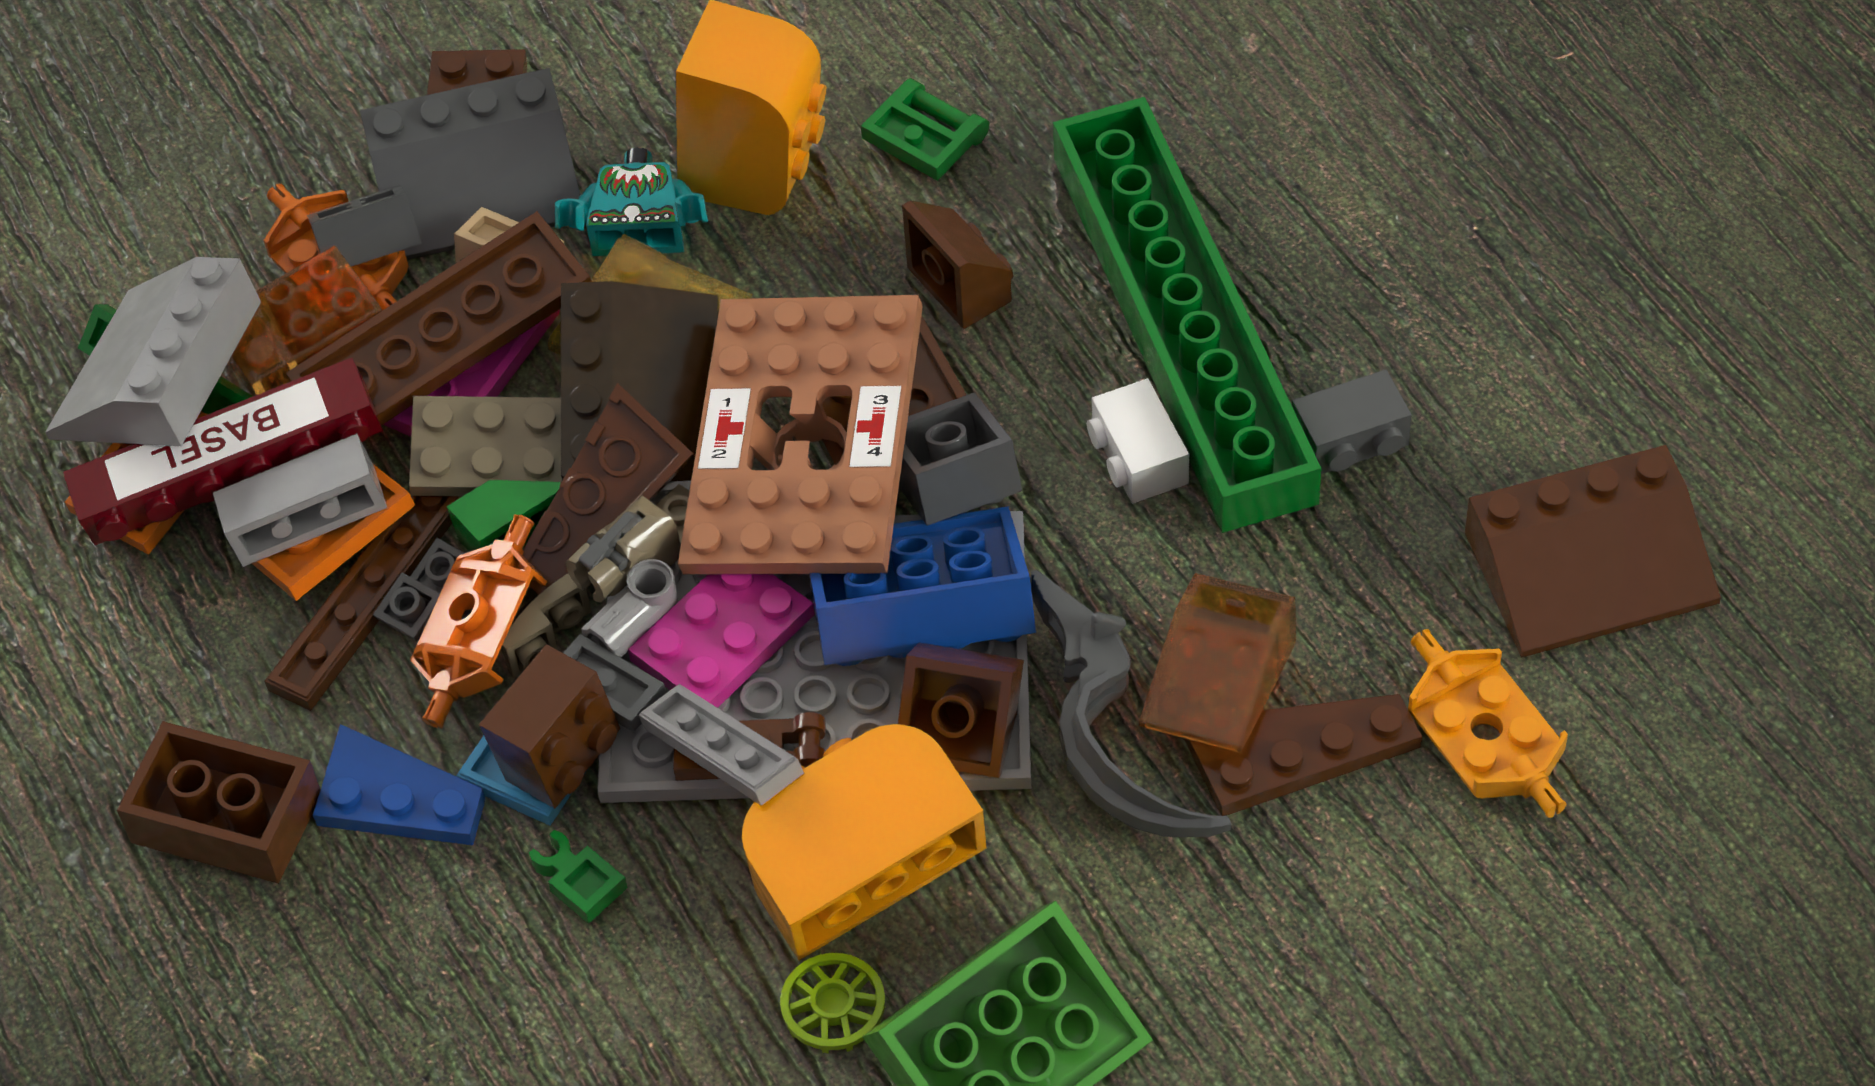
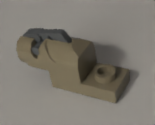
M678 484L656 505L644 496H640L613 522L602 528L595 535H592L587 540V543H584L565 562L567 571L577 587L583 592L589 585L593 584L596 589L592 594L593 600L603 602L607 597L619 593L627 585L628 572L640 561L656 559L667 563L669 567L672 566L679 558L689 490Z

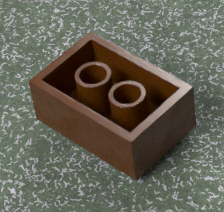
M162 721L117 808V813L132 844L279 884L314 812L321 789L310 760Z

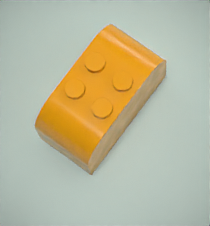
M709 0L676 70L677 179L683 180L693 193L703 194L705 202L764 215H772L779 212L785 206L796 179L802 180L804 178L809 163V149L812 143H819L824 130L825 116L819 115V112L825 100L827 87L820 83L821 57L813 41L803 31L784 20Z
M900 724L879 726L853 740L851 738H843L835 742L824 752L823 758L806 768L801 766L804 774L762 806L754 802L746 814L742 828V843L755 891L798 961L987 849L983 809L943 749L930 735L922 730Z

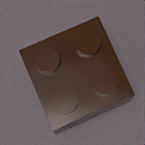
M547 644L479 724L505 780L554 809L567 794L573 793L578 788L584 773L600 754L610 749L618 731L621 729L597 672Z

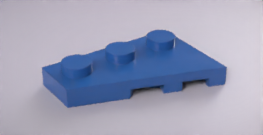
M340 724L313 817L316 825L321 827L473 845L486 799L483 788Z

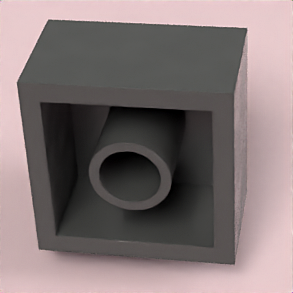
M975 392L910 415L907 421L899 488L927 526L983 505L996 504L1005 497L1022 491L1013 441Z

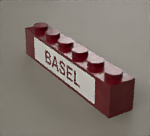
M352 357L196 419L182 446L132 444L66 470L63 474L78 521L93 544L98 545L105 541L118 540L128 532L153 522L166 521L176 513L198 504L215 501L213 492L354 434H358L361 442H363L369 436L382 432L383 429L366 384Z

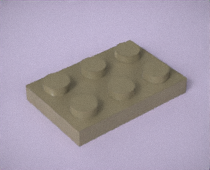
M413 396L409 476L411 496H463L488 480L562 482L561 397Z

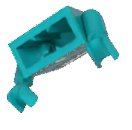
M638 147L626 151L624 154V164H607L600 168L597 182L590 184L578 199H561L555 202V229L569 226L576 228L577 231H584V226L586 225L592 256L684 252L681 227L685 226V223H695L699 220L702 223L708 222L704 195L693 193L683 180L672 179L670 165L665 162H653L652 153L647 149Z

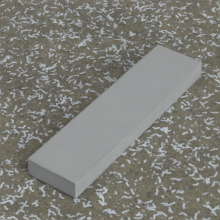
M681 684L667 692L638 715L647 731L761 806L804 774L796 757Z

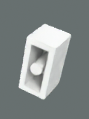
M1148 378L1092 397V419L1087 420L1086 423L1089 437L1096 449H1104L1108 457L1106 460L1107 469L1113 484L1117 488L1124 487L1132 504L1189 484V453Z

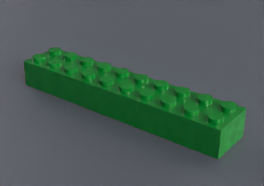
M1141 97L1053 122L1054 161L1169 417L1189 453V461L1221 532L1224 533L1319 505L1321 466L1146 98Z

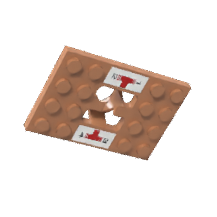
M919 295L721 299L678 558V566L683 574H861L888 572L923 308ZM772 397H791L789 415L796 419L785 424L776 433L760 418L762 405L767 399ZM828 397H852L847 432L839 422L826 416L822 404ZM822 439L837 442L844 450L837 465L834 464L828 470H815L808 457L810 442ZM754 457L768 470H752Z

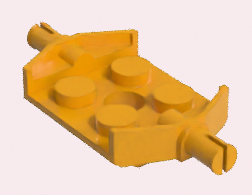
M1429 629L1422 630V635L1418 632L1412 638L1411 645L1416 648L1428 665L1427 670L1409 696L1408 711L1476 798L1481 799L1522 795L1526 799L1532 796L1545 812L1547 818L1554 817L1555 812L1557 815L1565 809L1567 803L1562 800L1551 786L1548 776L1566 749L1567 732L1565 730L1561 732L1559 738L1501 665L1502 651L1499 648L1458 650L1449 653V651H1444ZM1488 724L1495 727L1499 731L1500 736L1493 740L1479 739L1471 730L1477 725Z

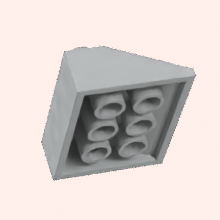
M195 257L129 289L45 431L48 439L182 446L261 303L240 258Z

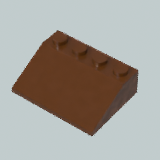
M1666 445L1469 497L1465 535L1521 658L1720 604L1721 596L1687 486Z

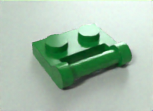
M909 78L861 125V136L865 141L938 181L972 145H979L985 139L990 123L977 114L969 116L925 91V85ZM914 109H920L921 111L956 129V131L954 132L946 128L945 126L937 123L936 121L928 118L927 116L919 113Z

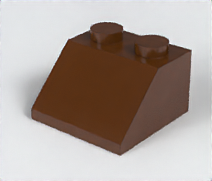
M911 200L902 205L907 268L963 330L1012 302L1011 279H1013V270L1008 260L1001 253L995 254L985 244L981 232L973 223H966L951 208Z
M918 643L906 655L898 724L915 727L930 735L940 745L957 771L1000 778L1017 715L1024 660Z

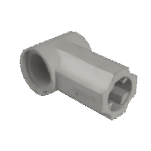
M647 559L635 564L628 572L627 585L581 628L582 635L621 658L643 634L679 602L672 569L663 561Z

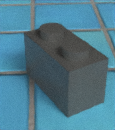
M1387 369L1292 400L1294 412L1321 466V474L1329 471H1342L1356 462L1378 455L1387 456L1409 445L1412 414Z

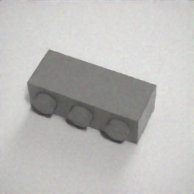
M358 434L213 492L224 535L243 567L388 508L375 467Z

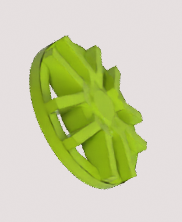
M844 953L820 954L799 964L787 977L780 996L781 1013L793 1039L797 1038L808 1046L821 1049L822 1053L829 1054V1050L845 1048L848 1052L853 1050L854 1045L864 1040L862 1036L881 1023L886 1008L884 987L877 972L862 959ZM839 964L832 978H829L819 967ZM850 967H853L860 973L848 984L844 981V978ZM808 972H811L819 982L814 988L801 980ZM868 980L874 987L875 994L860 992ZM793 988L806 997L789 1004ZM857 1005L875 1007V1010L871 1015L855 1010ZM807 1011H812L813 1013L798 1023L792 1017ZM848 1022L864 1026L851 1034ZM821 1025V1038L807 1033ZM841 1025L844 1037L829 1039L830 1026Z

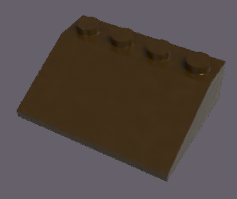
M614 281L561 283L562 480L569 467H572L586 442V437L595 421H598L609 401L608 398L618 383L694 454L670 482L691 481L719 314L718 295Z

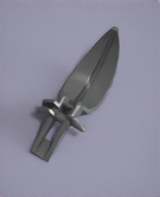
M1033 570L1031 572L1033 602L1037 612H1039V616L1042 617V622L1055 635L1063 650L1065 663L1064 682L1077 681L1063 702L1059 722V739L1065 764L1073 778L1090 800L1131 828L1163 837H1211L1230 831L1232 824L1228 816H1213L1192 812L1169 804L1135 784L1108 759L1092 736L1089 726L1110 702L1125 695L1130 682L1128 670L1132 658L1119 635V632L1126 626V620L1121 616L1103 612L1093 613L1041 572Z

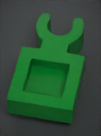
M553 830L549 836L552 846L558 850L557 854L551 857H544L533 848L529 852L532 866L540 875L552 877L548 881L551 893L589 924L628 888L626 877L589 846H586L581 852L574 855L568 838L563 833Z

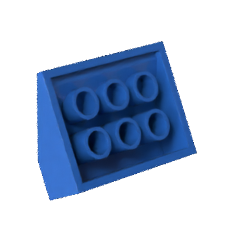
M1009 506L961 513L928 526L922 519L895 523L887 573L809 574L824 665L852 666L861 663L864 659L883 656L905 658L918 643L961 649L970 643L988 640L1009 642L1020 638L1022 635L1036 633L1030 575Z

